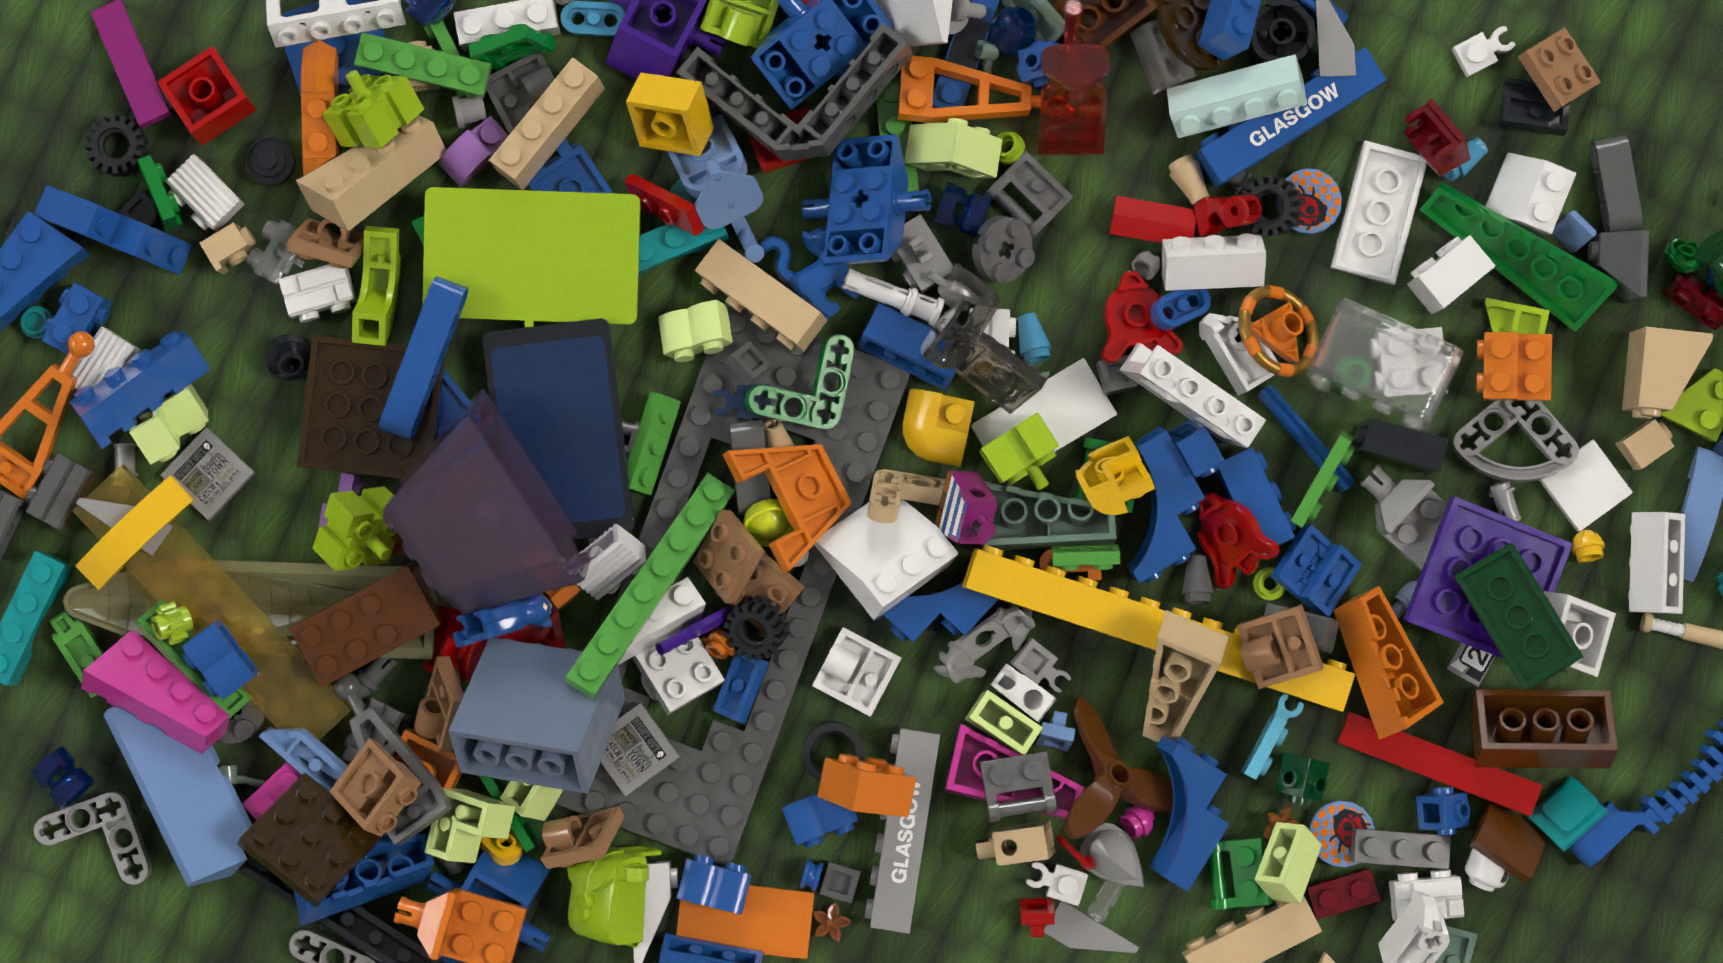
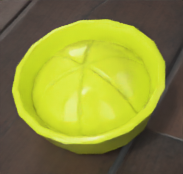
M778 499L759 501L753 504L744 516V527L760 546L768 547V544L794 531Z

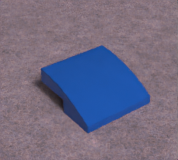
M1304 524L1270 577L1305 605L1324 617H1329L1362 564L1341 544H1332L1312 524Z

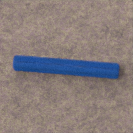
M1272 385L1266 386L1258 393L1259 400L1321 469L1330 451ZM1339 463L1333 474L1339 476L1335 486L1339 491L1343 492L1351 487L1355 480Z

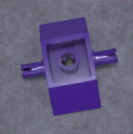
M609 0L626 9V13L617 29L606 64L635 79L638 78L640 73L673 77L689 45L695 44L715 54L717 57L722 53L721 48H724L727 39L700 29L709 0ZM666 11L669 12L670 21L660 23L657 15H665Z

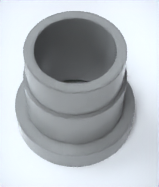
M458 95L452 96L458 129L464 128V124L487 119L482 97L459 98Z

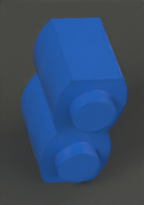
M220 620L212 623L182 646L185 651L183 657L186 663L193 670L199 669L206 679L204 681L206 689L212 696H219L222 700L229 697L260 673L250 657L239 646L234 636Z
M818 793L782 807L796 845L803 843L805 848L823 842L822 835L834 831L835 835L838 836L855 829L853 823L858 821L855 811L817 797Z
M695 854L694 859L687 858L677 899L742 915L751 879V874L745 873L746 866L727 862L726 868L713 865L714 858Z

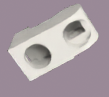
M1007 663L990 684L1038 723L1056 701L1054 696L1027 676L1020 674Z

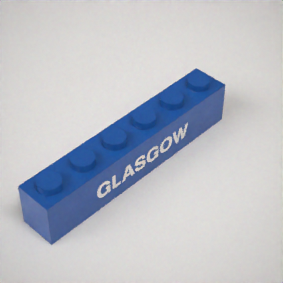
M1364 47L1358 52L1355 51L1356 76L1320 77V69L1309 75L1311 81L1304 85L1307 105L1228 125L1229 132L1223 136L1218 137L1215 133L1199 143L1202 149L1197 152L1195 157L1199 160L1200 165L1214 187H1220L1380 87L1387 79L1367 48Z

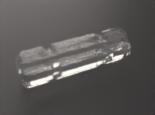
M1106 880L1096 895L1098 900L1096 903H1091L1087 914L1094 920L1102 923L1109 914L1107 909L1109 906L1113 907L1126 885Z

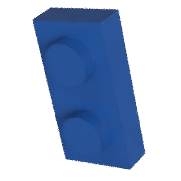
M746 652L741 656L735 653L713 708L714 712L743 724L746 723L769 664L768 661L763 659L756 661V656L752 660L746 659Z

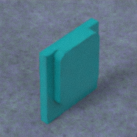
M1571 776L1534 808L1532 816H1528V818L1564 852L1609 812L1593 794Z

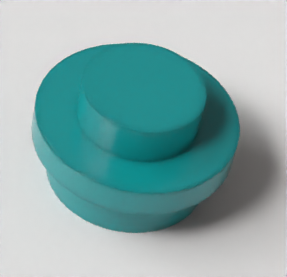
M40 306L29 307L20 318L22 332L30 338L42 339L45 335L43 327L52 314L46 308Z

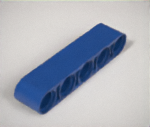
M438 276L434 278L379 423L380 430L410 441L414 438L466 302L468 287Z

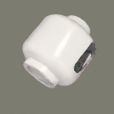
M1474 848L1465 865L1466 874L1470 877L1469 882L1486 891L1493 892L1495 888L1505 886L1510 875L1509 872Z

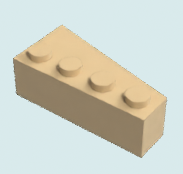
M418 115L408 125H401L397 129L399 133L382 149L365 148L363 143H361L358 147H353L296 180L311 210L343 229L350 231L438 161L447 151L434 123Z
M1166 610L1157 637V648L1142 736L1159 742L1163 735L1173 741L1176 740L1177 736H1181L1221 664L1228 636Z

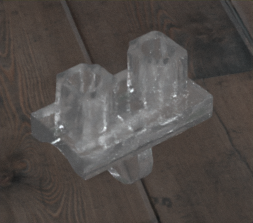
M271 220L267 221L262 230V236L270 240L265 252L255 248L247 258V263L255 269L254 273L278 284L282 274L288 275L293 264L301 268L303 267L305 262L297 258L296 253L287 251L289 237L298 228L283 220L280 223Z

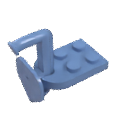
M720 114L712 118L714 129L701 156L667 152L686 191L690 196L697 199L695 209L703 225L709 229H719L731 223L745 250V258L752 263H756L764 257V249L758 245L744 216L756 211L761 206L763 194L756 179L751 175H746V160L723 115Z

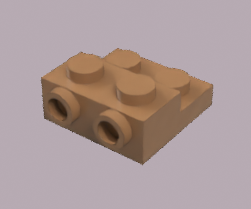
M369 738L329 792L364 830L382 836L384 833L390 832L395 828L397 824L396 816L402 808L416 800L418 795L417 788L422 782L405 764L396 761L379 742Z

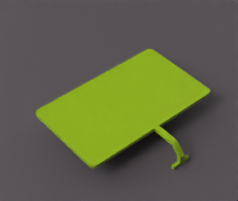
M431 187L425 192L423 304L434 278L438 276L468 287L467 299L460 318L525 321V328L534 327V321L575 322L599 318L606 319L609 324H633L637 320L640 198L635 194Z

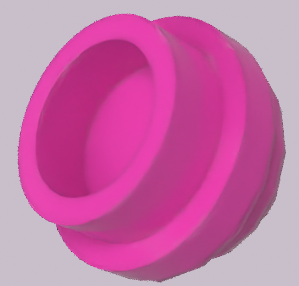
M1135 805L1130 806L1120 818L1122 827L1131 838H1144L1149 835L1153 828L1155 811Z

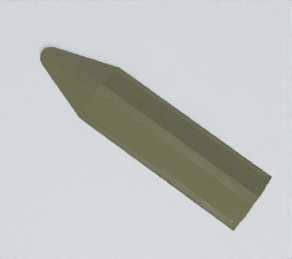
M167 558L117 573L100 590L91 582L74 586L65 594L63 603L67 613L74 618L123 636L133 629L146 642L155 647L134 623L161 599L165 604L175 601L177 608L185 606L188 609L193 621L191 632L195 636L215 621L220 620L234 636L239 646L248 654L303 655L289 629L290 627L404 566L359 565L353 569L334 571L328 564ZM417 567L438 606L434 567ZM436 627L378 658L432 660Z

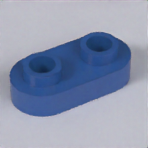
M1206 289L1175 290L1153 303L1150 311L1151 318L1160 329L1173 330L1206 313L1210 308L1211 298ZM1187 299L1192 302L1193 307L1190 306V304H1189V302L1187 301Z

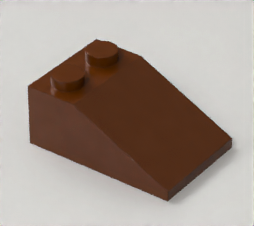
M1058 0L1052 7L1070 26L1062 35L1065 39L1067 35L1072 34L1079 39L1082 51L1091 47L1099 54L1157 13L1158 0Z

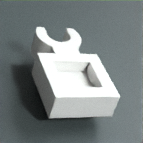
M1506 26L1496 29L1488 40L1484 33L1481 32L1451 49L1466 78L1496 63L1498 59L1494 54L1495 52L1500 54L1507 53L1516 45L1514 41L1508 45H1502L1499 42L1498 37L1507 31Z
M1032 862L1031 866L1035 869H1040L1042 876L1037 881L1027 878L1026 883L1033 888H1040L1044 885L1049 886L1046 896L1079 906L1088 873L1057 863L1054 871L1050 872L1044 864Z

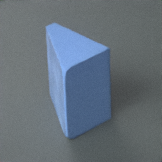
M1574 210L1567 213L1555 225L1552 235L1571 253L1579 250L1597 234L1596 230Z

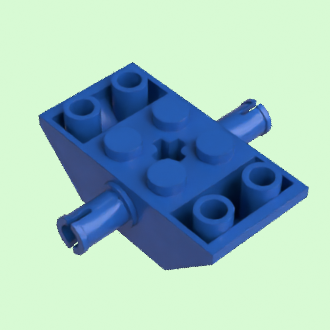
M776 0L789 17L767 35L750 58L792 110L831 77L835 76L839 81L849 69V62L864 51L871 42L870 37L882 23L890 29L894 26L874 0H809L805 4L801 0ZM817 34L824 36L823 43L820 46H814L817 43L815 38Z
M896 134L842 139L834 149L829 198L804 199L802 205H808V207H802V215L805 220L828 218L823 264L826 266L885 262L889 260L903 242L905 213L909 211H929L931 205L925 204V202H932L928 189L908 191V176L899 137Z
M505 842L501 844L504 847L510 846ZM484 850L464 883L459 885L435 870L430 877V882H427L425 890H429L439 896L455 888H461L526 907L528 912L551 869H546L543 863L523 852L518 862L513 865L502 866L493 861ZM525 917L519 941L541 954L552 935L526 922L527 918ZM445 956L440 957L444 963H466Z

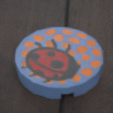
M1306 168L1295 171L1286 178V181H1292L1295 184L1294 188L1296 190H1300L1302 195L1299 196V199L1304 200V206L1300 207L1303 215L1297 219L1298 225L1290 230L1298 234L1312 235L1324 231L1335 222L1341 211L1342 197L1338 185L1331 176L1317 169ZM1276 195L1275 207L1280 216L1283 210V202Z
M1336 800L1324 804L1314 813L1308 828L1322 844L1318 857L1332 866L1348 867L1358 864L1350 861L1352 828L1375 830L1372 818L1362 807L1349 801Z

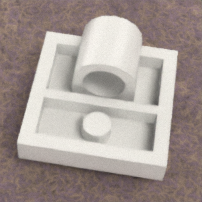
M699 637L664 655H659L655 645L633 658L642 673L641 681L643 687L653 700L660 702L667 715L725 681Z
M843 627L812 686L871 717L901 657Z

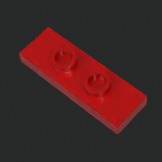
M631 174L624 180L629 193L635 194L640 198V208L646 214H653L661 218L667 225H674L695 237L704 230L694 204L635 174Z

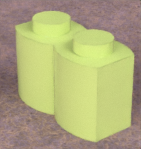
M718 300L702 302L687 309L671 311L658 317L663 354L673 358L676 362L693 360L694 355L702 351L706 354L719 353L724 350V346L733 343L727 305Z

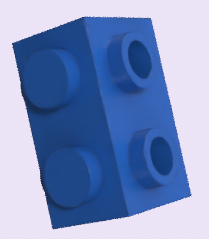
M74 282L72 287H67L62 293L59 300L61 306L55 316L52 315L43 327L45 335L42 341L68 354L67 343L69 337L79 331L87 332L93 337L99 326H102L110 314L109 308L113 302Z

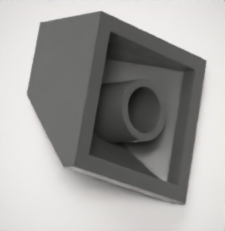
M1649 230L1602 232L1595 235L1593 241H1590L1588 244V260L1592 261L1593 268L1619 283L1613 293L1626 304H1631L1647 297Z

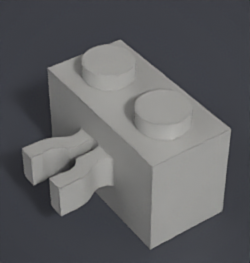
M921 214L904 224L903 242L891 258L894 262L901 261L906 269L902 273L906 283L910 288H917L920 294L937 285V283L927 277L930 270L945 279L955 273V268Z

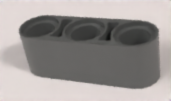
M1626 135L1591 141L1590 155L1605 232L1641 229L1643 217L1628 138Z
M762 419L729 423L731 450L766 448ZM764 472L740 484H737L734 478L738 516H745L747 510L753 504L771 499L769 481Z

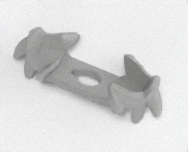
M1008 603L1009 609H1004L1002 606L997 607L994 614L967 632L966 635H963L956 641L949 642L950 650L948 654L944 651L939 653V659L944 665L935 666L934 670L936 673L950 678L955 683H959L966 678L983 677L986 671L973 665L975 660L1007 637H1012L1013 649L1015 651L1020 650L1027 634L1036 626L1032 618L1033 611L1024 607L1020 609L1018 605ZM994 631L986 643L981 645L975 643L977 636L981 632Z

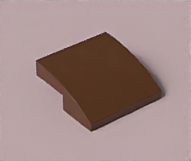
M1488 801L1476 824L1478 829L1469 846L1523 883H1526L1532 878L1536 870L1547 835L1508 808Z

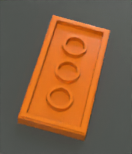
M749 885L742 915L680 899L676 935L763 951V955L807 959L815 892Z

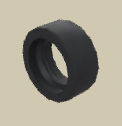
M835 721L822 723L812 729L804 740L802 749L803 765L809 775L818 782L821 781L823 769L815 762L813 752L818 740L827 734H839L848 739L852 746L853 756L859 757L861 761L864 760L863 741L858 733L847 724Z

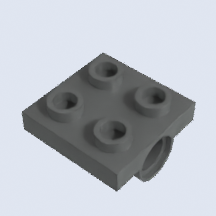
M541 52L526 56L491 74L486 90L509 134H511L555 79Z

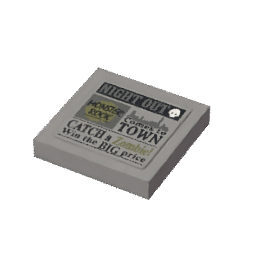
M206 427L161 476L167 479L172 475L195 499L191 505L207 520L211 521L256 472L215 433Z
M640 703L616 721L601 763L623 794L627 796L679 758L680 755L643 704Z

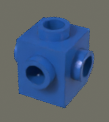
M1036 41L1031 43L1029 48L1018 50L1019 62L1017 64V72L1019 78L1023 83L1035 88L1036 91H1048L1053 89L1055 84L1072 80L1068 48L1055 41Z
M1453 787L1433 788V794L1416 796L1419 830H1436L1437 835L1457 834L1456 828L1470 826V807L1467 792L1454 793Z

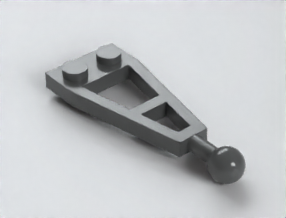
M346 674L335 681L334 691L339 698L348 701L355 714V717L349 723L358 752L369 739L365 727L372 722L389 742L383 748L392 757L399 754L424 784L417 789L418 795L416 800L412 804L404 806L396 816L397 824L395 828L387 832L393 844L400 846L451 811L453 807L435 776L377 708L371 706L366 708L359 695L361 690L359 679L353 674Z

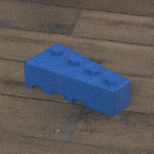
M183 330L179 333L173 331L165 335L160 340V345L150 351L149 349H144L132 357L131 363L123 368L116 367L111 369L102 377L104 380L93 387L87 385L79 389L74 394L75 398L69 401L101 449L111 443L109 436L115 431L122 430V432H126L136 425L134 421L138 414L141 412H153L162 406V403L165 401V394L168 392L171 395L178 394L210 370L191 338Z

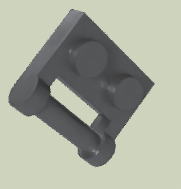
M1027 151L985 193L991 201H997L1013 218L1023 220L1030 231L1032 239L1073 199V196ZM1009 183L1042 214L1036 221L1003 190Z
M1047 752L980 762L990 822L1000 821V817L1046 810V813L1057 812ZM1042 787L1043 797L1001 804L997 802L996 794Z

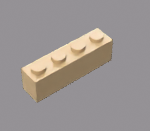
M572 57L489 159L497 172L518 188L524 190L605 90L599 77Z
M719 239L695 269L696 273L702 278L699 284L714 295L718 291L727 296L725 303L737 312L741 313L743 309L753 315L750 321L766 332L770 327L777 332L776 339L790 350L796 346L804 352L828 321L819 310Z
M1303 895L1301 903L1275 900L1277 904L1266 910L1263 906L1255 908L1245 914L1246 920L1236 925L1231 921L1216 929L1217 934L1205 940L1204 936L1190 941L1186 944L1188 949L1181 953L1186 963H1261L1321 933L1322 930Z

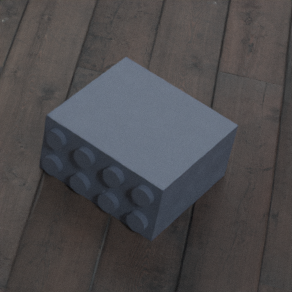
M507 638L488 639L448 730L460 772L588 794L625 701L618 664L594 699H591L564 682L566 675L580 657L582 651L571 648L550 647L539 643L518 642Z

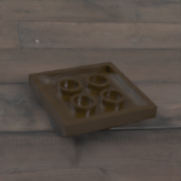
M304 773L239 838L237 845L316 908L376 846L382 836L364 830L327 789Z

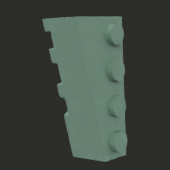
M985 481L997 500V508L993 520L996 528L995 534L986 544H982V550L984 545L1005 551L1043 549L1062 545L1115 544L1117 539L1115 515L1103 514L1097 511L1087 500L1070 499L1050 493L1033 492L1020 489L1019 487L1002 486Z

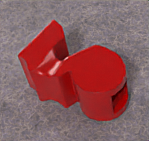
M1252 194L1231 197L1221 195L1203 197L1200 202L1194 204L1199 237L1218 234L1224 230L1225 226L1226 228L1253 224L1259 219L1262 212L1259 199Z

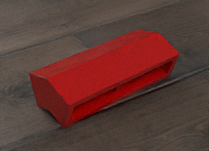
M1116 195L1109 232L1114 235L1162 243V239H1173L1180 236L1193 238L1196 225L1195 209Z

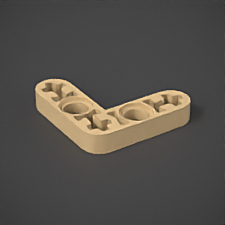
M887 469L877 470L874 473L867 516L879 523L896 522L900 499L939 505L946 479Z

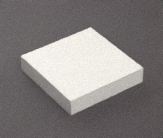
M1594 439L1579 448L1578 457L1566 469L1551 477L1539 480L1577 532L1583 530L1633 493Z

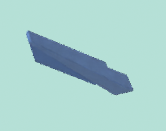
M269 727L259 735L264 742L302 775L304 773L308 774L328 791L331 790L348 767L305 728L275 729ZM384 833L382 837L388 838L389 835L388 833Z

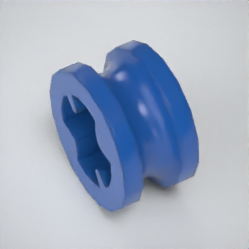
M811 859L807 860L800 888L809 886L812 889L811 891L816 892L824 863L820 862L815 865Z

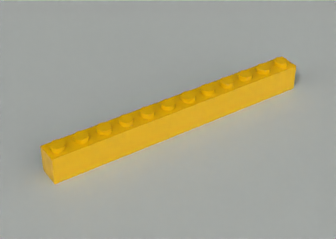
M984 545L983 550H973L962 587L1156 651L1157 637L1166 612L1159 609L1160 602L1141 597L1140 602L1128 599L1129 592L1111 586L1109 592L1097 589L1098 582L1079 576L1076 582L1065 578L1066 571L1047 566L1046 571L1033 567L1035 563L1033 560L1016 555L1013 561L1002 557L1003 550ZM1175 607L1172 608V613L1191 620L1192 613ZM1205 617L1202 623L1191 620L1228 636L1223 658L1217 671L1257 684L1253 672H1249L1244 665L1241 656L1242 640L1237 628H1235L1234 633L1221 630L1223 625L1221 622ZM1328 659L1327 664L1323 663L1324 668L1321 671L1274 684L1267 688L1343 712L1355 674L1346 671L1347 664Z

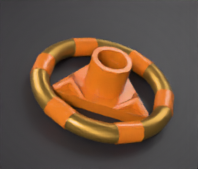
M1273 285L1258 287L1244 298L1239 309L1238 325L1242 343L1250 357L1262 368L1277 376L1292 377L1305 372L1314 363L1319 351L1317 325L1307 305L1291 291ZM1270 298L1287 303L1251 324V315L1259 300ZM1304 326L1307 345L1302 358L1299 360L1296 336L1302 333ZM1257 340L1288 363L1276 362L1269 358L1262 351Z

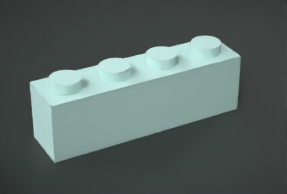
M1296 54L1167 89L1169 114L1178 138L1307 105L1304 81Z

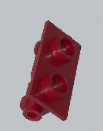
M1676 272L1671 279L1673 282L1661 294L1670 299L1676 306L1692 314L1702 324L1716 331L1723 325V299L1720 294L1710 288L1704 296L1700 292L1705 283L1691 274Z

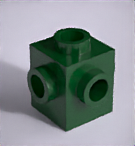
M1284 752L1281 769L1278 773L1276 792L1288 794V801L1297 804L1307 805L1308 799L1322 802L1323 794L1327 787L1330 763Z

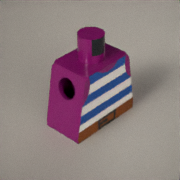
M948 470L935 525L945 536L956 543L986 544L996 531L993 520L997 508V500L977 471Z

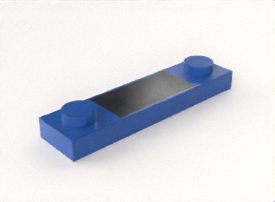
M969 0L972 3L983 4L986 8V15L980 19L969 18L966 26L960 32L953 34L945 61L977 70L980 59L975 57L974 47L978 40H987L1000 0ZM940 75L933 94L932 108L965 106L972 84Z

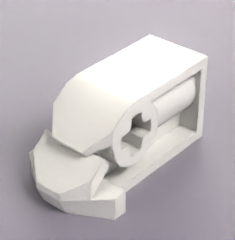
M1209 313L1199 323V336L1202 341L1205 340L1238 396L1275 375L1262 368L1250 357L1242 341L1239 343L1235 341L1234 337L1240 334L1238 317H1225ZM1257 340L1262 351L1269 358L1278 362L1272 351Z
M1417 890L1411 892L1412 901L1378 943L1383 963H1435L1448 947L1450 939L1442 909L1437 908L1434 897Z

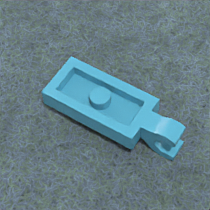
M1285 693L1281 694L1277 699L1275 711L1270 715L1240 771L1255 780L1259 774L1264 776L1273 760L1269 757L1275 745L1280 747L1288 733V729L1284 728L1287 723L1286 720L1298 716L1303 710L1304 704L1298 701L1295 708L1288 711L1284 705L1288 698V695Z

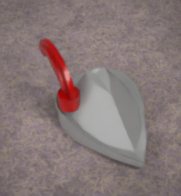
M1104 823L1087 835L1081 844L1079 852L1062 835H1056L1057 841L1080 862L1084 869L1104 880L1127 886L1144 887L1142 869L1135 845L1127 832L1111 823Z

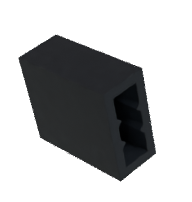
M1369 418L1361 421L1359 426L1354 425L1351 432L1354 438L1350 445L1356 448L1353 454L1430 474L1441 470L1449 439Z

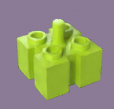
M353 70L346 75V79L351 86L348 90L350 94L344 93L335 97L331 101V106L322 115L340 146L358 147L363 143L365 148L382 149L399 133L397 129L401 125H408L424 110V107L406 76H374L370 74L360 76L357 70Z
M1036 412L982 447L979 453L999 484L1007 481L1009 485H1012L1028 475L1037 490H1041L1049 485V482L1039 467L1057 456L1053 450L1060 445L1039 413Z
M385 486L363 489L361 496H358L353 490L331 493L324 512V517L328 520L327 525L319 527L312 549L334 571L353 569L362 562L366 566L386 564L389 562L395 545V541L391 536L400 530L407 508Z

